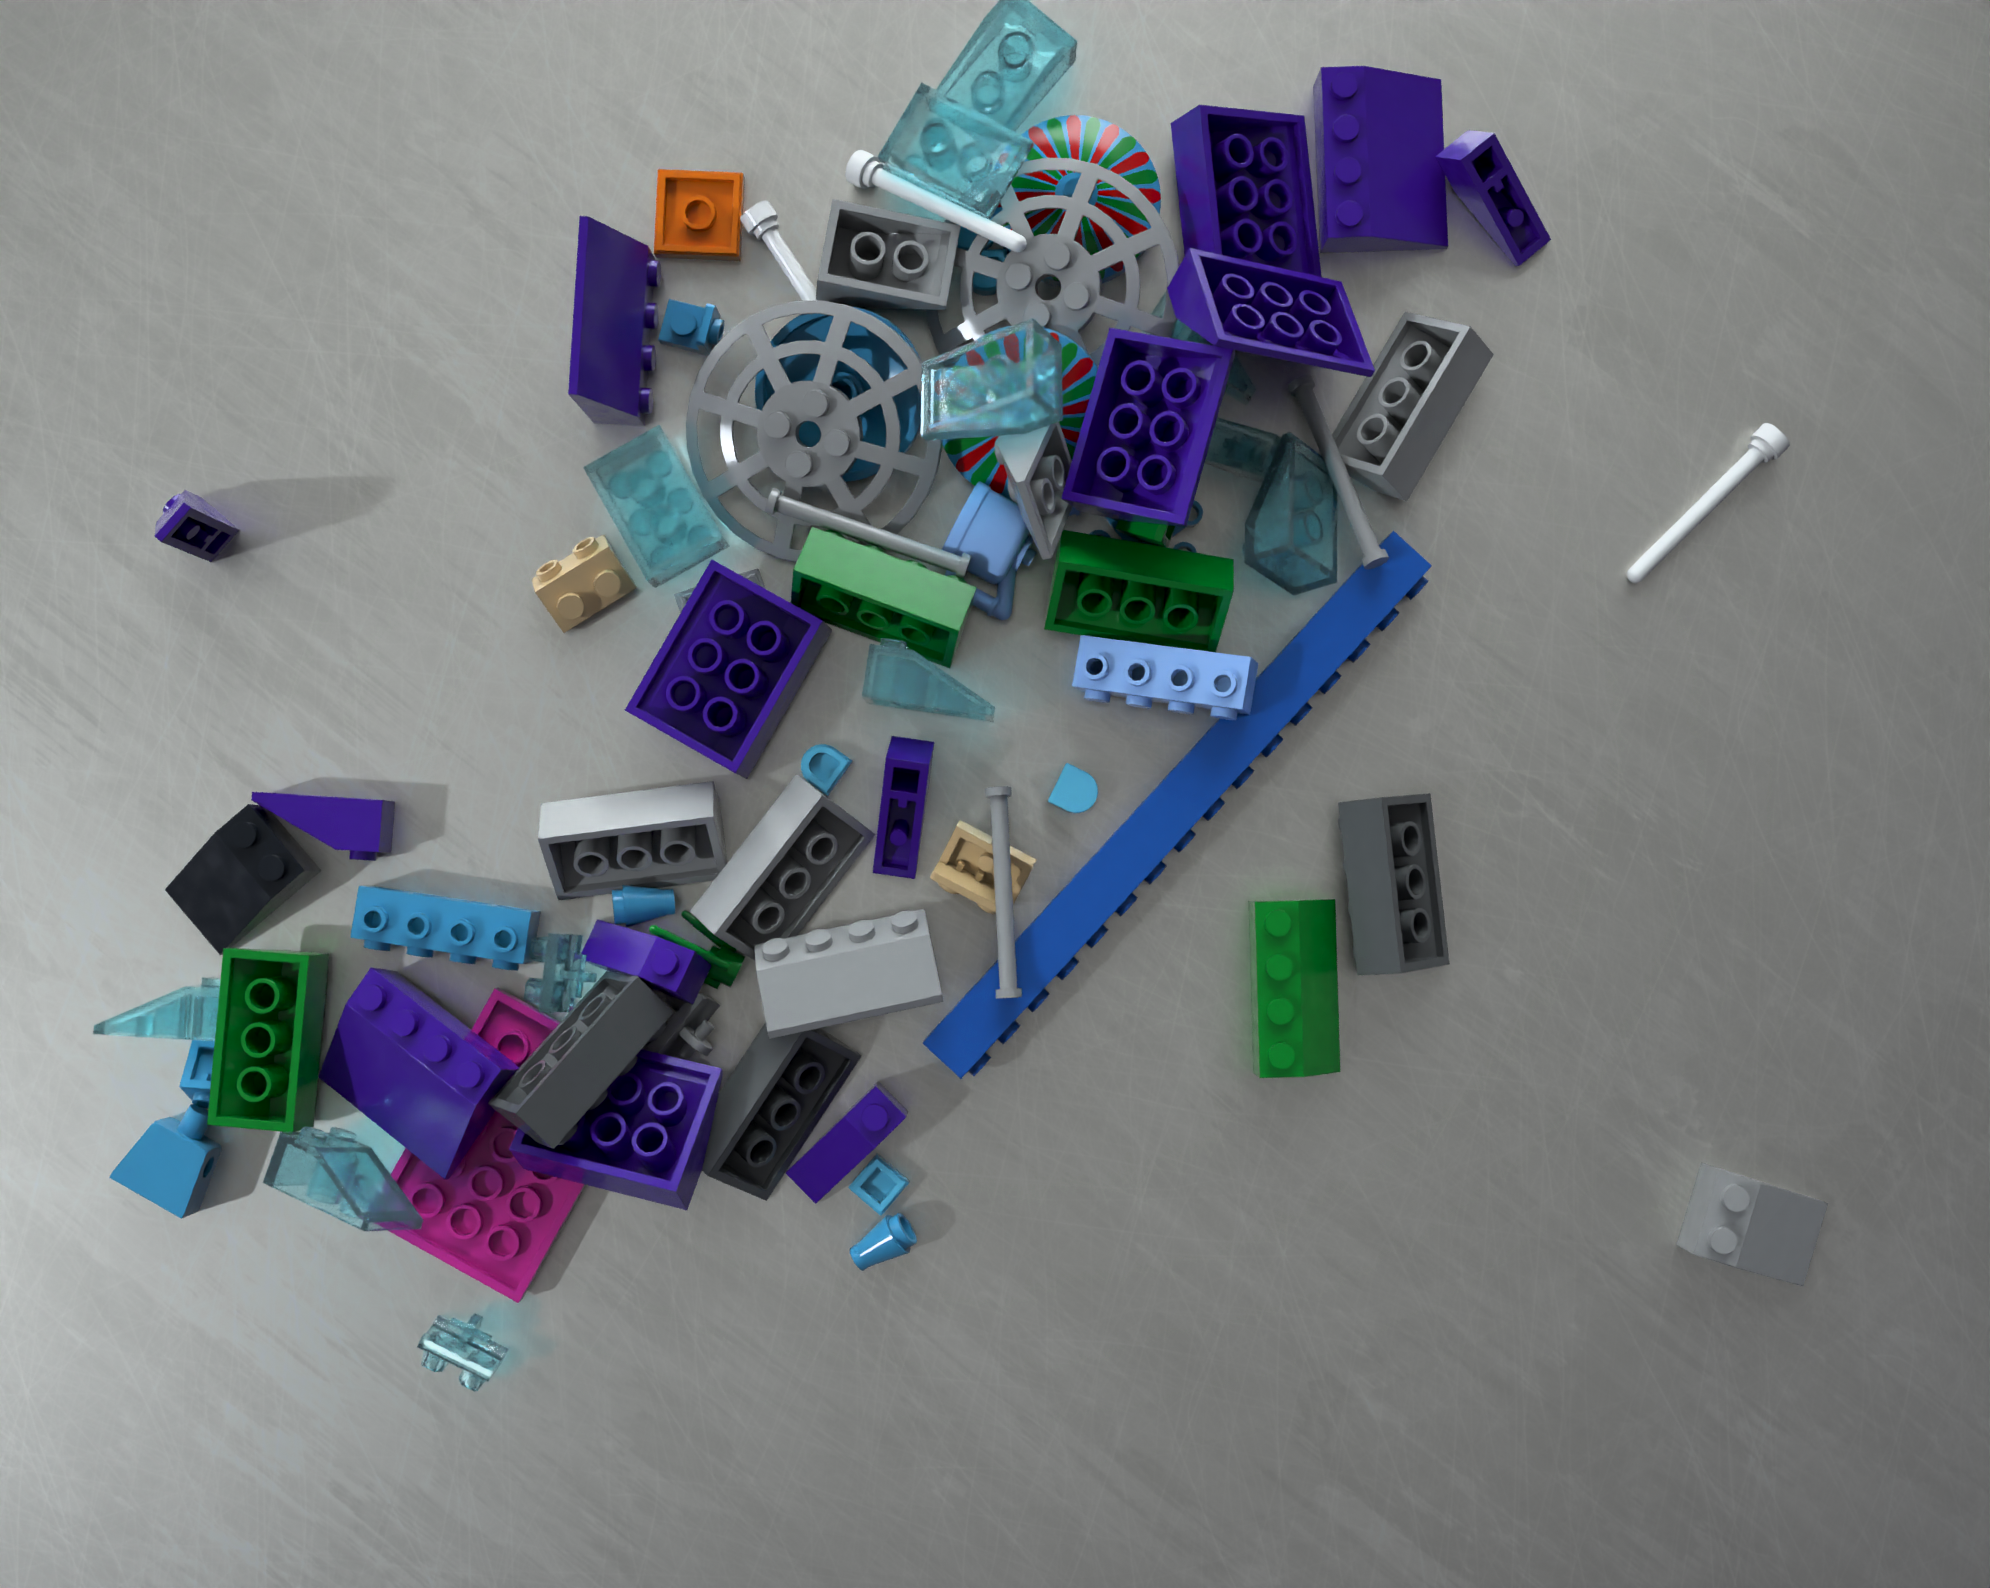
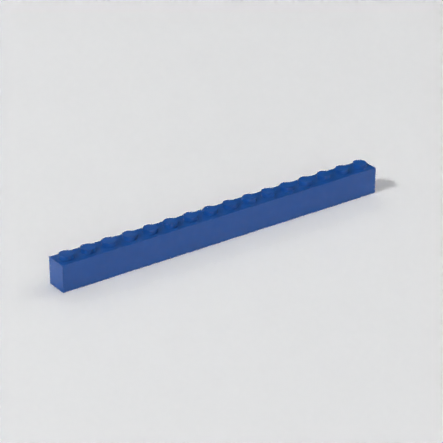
M1391 532L1379 544L1380 549L1387 551L1389 560L1373 569H1365L1362 563L1256 678L1250 715L1237 713L1236 720L1218 719L1015 940L1017 988H1022V997L996 999L995 990L1000 989L999 964L997 960L923 1040V1044L960 1079L967 1072L975 1076L991 1058L986 1051L998 1039L1002 1044L1007 1042L1021 1026L1015 1021L1026 1008L1034 1012L1050 993L1045 987L1055 976L1063 980L1075 968L1079 961L1074 955L1085 943L1090 948L1097 944L1109 930L1103 924L1114 912L1121 917L1138 898L1132 892L1140 883L1145 880L1150 885L1167 867L1162 862L1163 858L1173 848L1179 853L1196 835L1191 830L1202 816L1209 821L1225 804V801L1220 796L1230 785L1238 789L1255 771L1249 766L1260 753L1264 757H1268L1283 741V738L1278 733L1290 721L1296 726L1313 708L1308 703V700L1318 690L1325 694L1340 679L1342 675L1336 670L1347 658L1354 663L1370 646V643L1365 638L1375 627L1383 631L1400 613L1394 608L1405 595L1410 600L1413 599L1428 583V580L1423 575L1432 565L1396 532Z

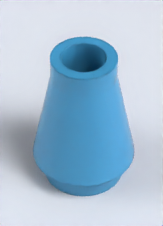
M622 885V889L612 890L614 924L625 923L627 928L662 916L675 914L673 889Z
M901 1213L893 1217L886 1215L863 1239L850 1248V1255L856 1266L864 1271L875 1264L910 1253V1247L917 1243L916 1234L909 1221Z

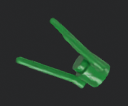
M682 911L681 916L719 948L712 945L710 951H707L669 931H665L655 925L650 926L649 931L651 934L691 949L711 964L709 973L704 980L705 984L715 989H718L720 983L728 987L732 986L746 956L737 953V949L715 936L689 911Z

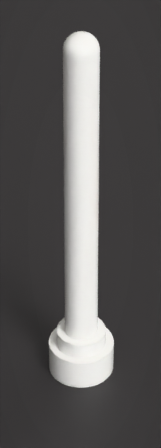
M856 151L847 164L846 180L862 189L878 186L1014 252H1022L1026 248L1027 242L1024 236L885 171L883 165L879 163V159L866 151Z
M769 201L759 202L749 208L740 218L749 235H755L758 240H764L802 301H816V289L777 231L779 228V224L776 221L778 215Z
M1764 423L1751 436L1752 442L1748 445L1749 451L1628 570V579L1633 583L1641 582L1761 462L1767 463L1770 459L1776 460L1790 446L1787 437L1775 426Z

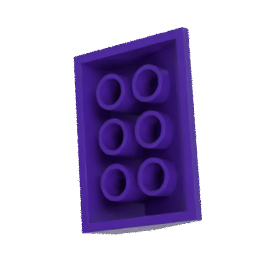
M1368 66L1321 67L1313 86L1320 253L1447 249L1445 174L1435 157L1444 150L1441 79Z
M1198 105L1171 123L1184 256L1189 248L1322 277L1305 117L1303 115Z
M580 216L568 395L595 424L645 426V414H651L653 409L652 388H647L648 371H654L656 364V350L654 345H650L651 329H657L658 305L657 303H652L653 287L660 286L661 264L660 261L655 260L648 245L589 216Z
M1189 248L1167 287L1175 317L1214 346L1371 377L1375 372L1341 281Z
M1109 328L1061 499L1084 513L1124 521L1187 527L1236 351L1213 345Z
M711 559L625 711L730 771L748 779L831 634L832 629L821 619Z
M371 967L345 1004L318 1077L442 1178L449 1179L496 1110L488 1102L520 1067L397 971Z
M641 1049L636 1055L638 1060L633 1068L625 1075L617 1076L607 1088L608 1094L604 1101L595 1109L588 1110L576 1123L578 1128L575 1134L566 1143L557 1145L552 1149L539 1144L521 1129H517L509 1150L523 1169L688 1210L703 1168L723 1070L722 1068Z

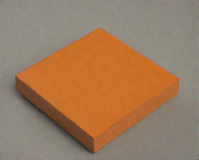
M658 169L654 255L656 258L741 261L742 222L740 218L743 215L744 174L737 172Z

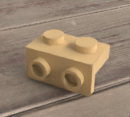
M601 535L596 539L589 537L582 540L573 548L571 555L559 562L555 559L545 563L536 571V576L532 579L536 595L563 633L637 588L635 582L612 550L605 535Z
M960 820L930 878L936 881L945 891L952 894H961L976 902L985 912L996 914L992 836ZM1010 846L1014 905L1037 859Z

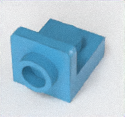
M669 299L658 340L663 345L708 356L713 345H717L722 339L724 320L720 319L721 315L716 305L707 303L706 307L703 308Z
M193 1038L179 1087L192 1100L194 1105L209 1109L215 1039Z

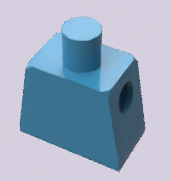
M191 1104L181 1122L172 1117L155 1121L113 1170L109 1178L181 1219L198 1212L222 1151V1146L204 1135L209 1127L207 1125L208 1110Z

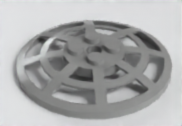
M1041 158L1020 162L994 173L976 185L957 203V205L968 209L983 194L994 188L1003 210L996 214L991 221L1001 226L1009 222L1012 231L1025 237L1027 245L1022 252L1011 251L1004 262L981 255L989 239L980 235L976 236L968 251L957 248L954 266L962 268L960 276V301L965 322L944 334L939 321L938 310L926 309L928 326L936 349L948 369L956 359L952 352L953 349L972 338L975 341L985 335L984 331L1004 320H1007L1012 326L1034 325L1055 330L1075 341L1088 354L1089 352L1079 332L1091 322L1095 314L1118 321L1115 329L1129 331L1132 326L1156 336L1172 338L1177 318L1175 317L1167 289L1166 305L1162 318L1137 309L1140 299V275L1135 255L1160 245L1164 257L1167 287L1179 268L1178 255L1170 232L1156 208L1139 189L1120 175L1097 164L1072 158ZM1042 170H1068L1081 173L1072 197L1043 195L1019 201L1009 179ZM1098 179L1110 184L1128 197L1144 214L1151 228L1126 238L1124 232L1111 217L1089 204ZM1041 209L1066 210L1058 234H1041L1034 236L1025 213ZM1083 216L1099 225L1111 237L1114 245L1090 255L1082 245L1074 241ZM947 219L945 220L946 223L955 224ZM1123 261L1127 281L1124 304L1101 296L1102 281L1100 271ZM975 272L997 279L998 299L997 304L977 315L972 294ZM1049 276L1058 278L1061 283L1059 295L1053 300L1041 299L1038 294V285L1041 280ZM1105 342L1089 354L1097 366L1100 363Z
M822 300L793 301L771 306L749 316L731 329L711 350L698 372L690 394L686 417V439L692 472L703 497L716 516L736 536L754 548L780 559L797 562L801 550L791 549L795 524L802 526L817 525L779 512H775L774 515L768 514L778 519L774 542L772 543L760 538L742 526L724 508L718 497L738 486L741 492L756 507L765 512L768 498L763 496L751 484L749 478L769 467L778 477L786 481L783 496L801 501L804 487L826 485L839 508L829 510L830 512L871 525L862 510L870 505L882 492L891 478L893 470L897 469L920 476L914 491L904 507L886 526L881 528L898 534L915 517L930 493L939 469L943 447V427L937 392L929 373L913 348L894 329L875 316L848 305ZM795 314L834 316L825 342L817 340L794 341L774 348L763 324L777 318ZM851 322L865 327L884 340L900 356L908 369L884 381L880 374L866 360L854 352L843 348ZM747 334L758 357L751 361L738 375L726 399L704 392L708 378L720 358L737 340ZM798 354L821 355L814 380L793 383L790 382L780 359ZM838 361L857 371L868 382L871 389L850 400L845 393L831 385ZM764 369L775 393L767 400L762 410L740 404V398L748 384ZM917 385L922 397L927 420L925 459L899 452L901 443L900 421L893 397ZM878 405L882 407L886 423L885 447L863 441V427L860 415ZM699 409L722 416L720 423L721 447L728 470L711 481H708L703 470L698 449L697 420ZM734 421L757 428V442L760 451L741 463L738 461L734 446ZM806 421L816 423L821 431V438L813 447L803 444L799 437V429ZM857 458L879 464V470L870 485L858 497L854 498L842 476L852 468ZM860 540L859 542H857L858 544H861V545H864V546H865V545H872V544L866 543V542L861 541V540Z

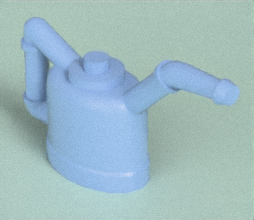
M979 481L960 512L942 550L962 556L963 553L972 555L967 571L990 584H998L996 598L976 588L972 605L986 612L987 616L991 617L992 615L1003 621L1007 620L1012 614L1016 572L1021 563L1029 567L1037 551L1030 548L1033 539L1029 535L1030 532L1022 518L1018 504L993 491L991 487ZM1072 507L1069 516L1074 514L1076 516L1080 515V511ZM946 570L944 575H956V573Z

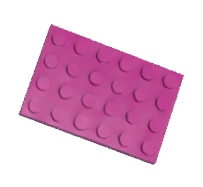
M494 988L472 1031L517 1066L521 1067L558 1026L560 1021L506 991ZM495 1111L449 1179L442 1178L405 1148L366 1219L519 1303L525 1296L586 1185L523 1169L509 1150L518 1127Z

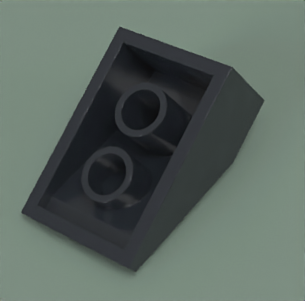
M248 804L210 837L167 886L165 891L219 955H223V948L233 947L315 877L321 869L272 812L260 805Z

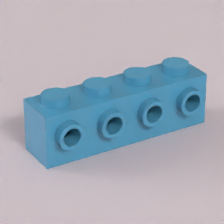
M359 886L350 938L364 940L363 947L368 949L390 951L391 944L407 946L406 954L433 957L434 951L450 953L449 961L476 964L477 957L493 959L492 967L518 971L519 964L533 962L541 911L378 886Z

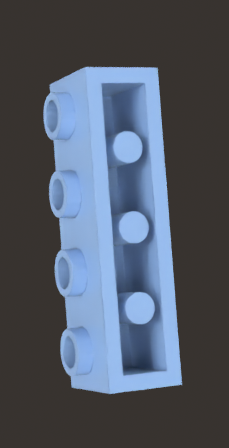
M1081 635L1072 686L1085 692L1084 699L1110 703V697L1116 696L1126 698V705L1151 709L1152 702L1169 704L1168 711L1176 713L1194 714L1196 707L1211 709V717L1236 720L1237 713L1250 715L1258 663L1248 656Z

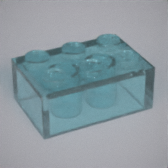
M660 425L583 467L644 577L653 587L656 588L730 546L669 437Z

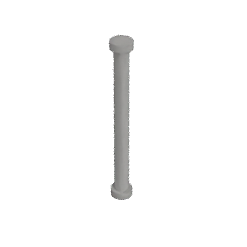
M1305 375L1299 377L1288 385V389L1292 396H1297L1364 554V557L1361 559L1365 569L1376 568L1389 560L1387 551L1380 549L1313 392L1315 383L1312 376Z
M772 488L769 494L765 513L774 515L775 512H779L956 573L955 576L962 579L966 575L972 555L963 553L962 556L803 503L781 495L782 490Z
M1008 786L985 788V796L990 798L1000 984V989L995 990L996 999L1022 997V988H1017L1007 797H1011L1012 793L1011 787Z

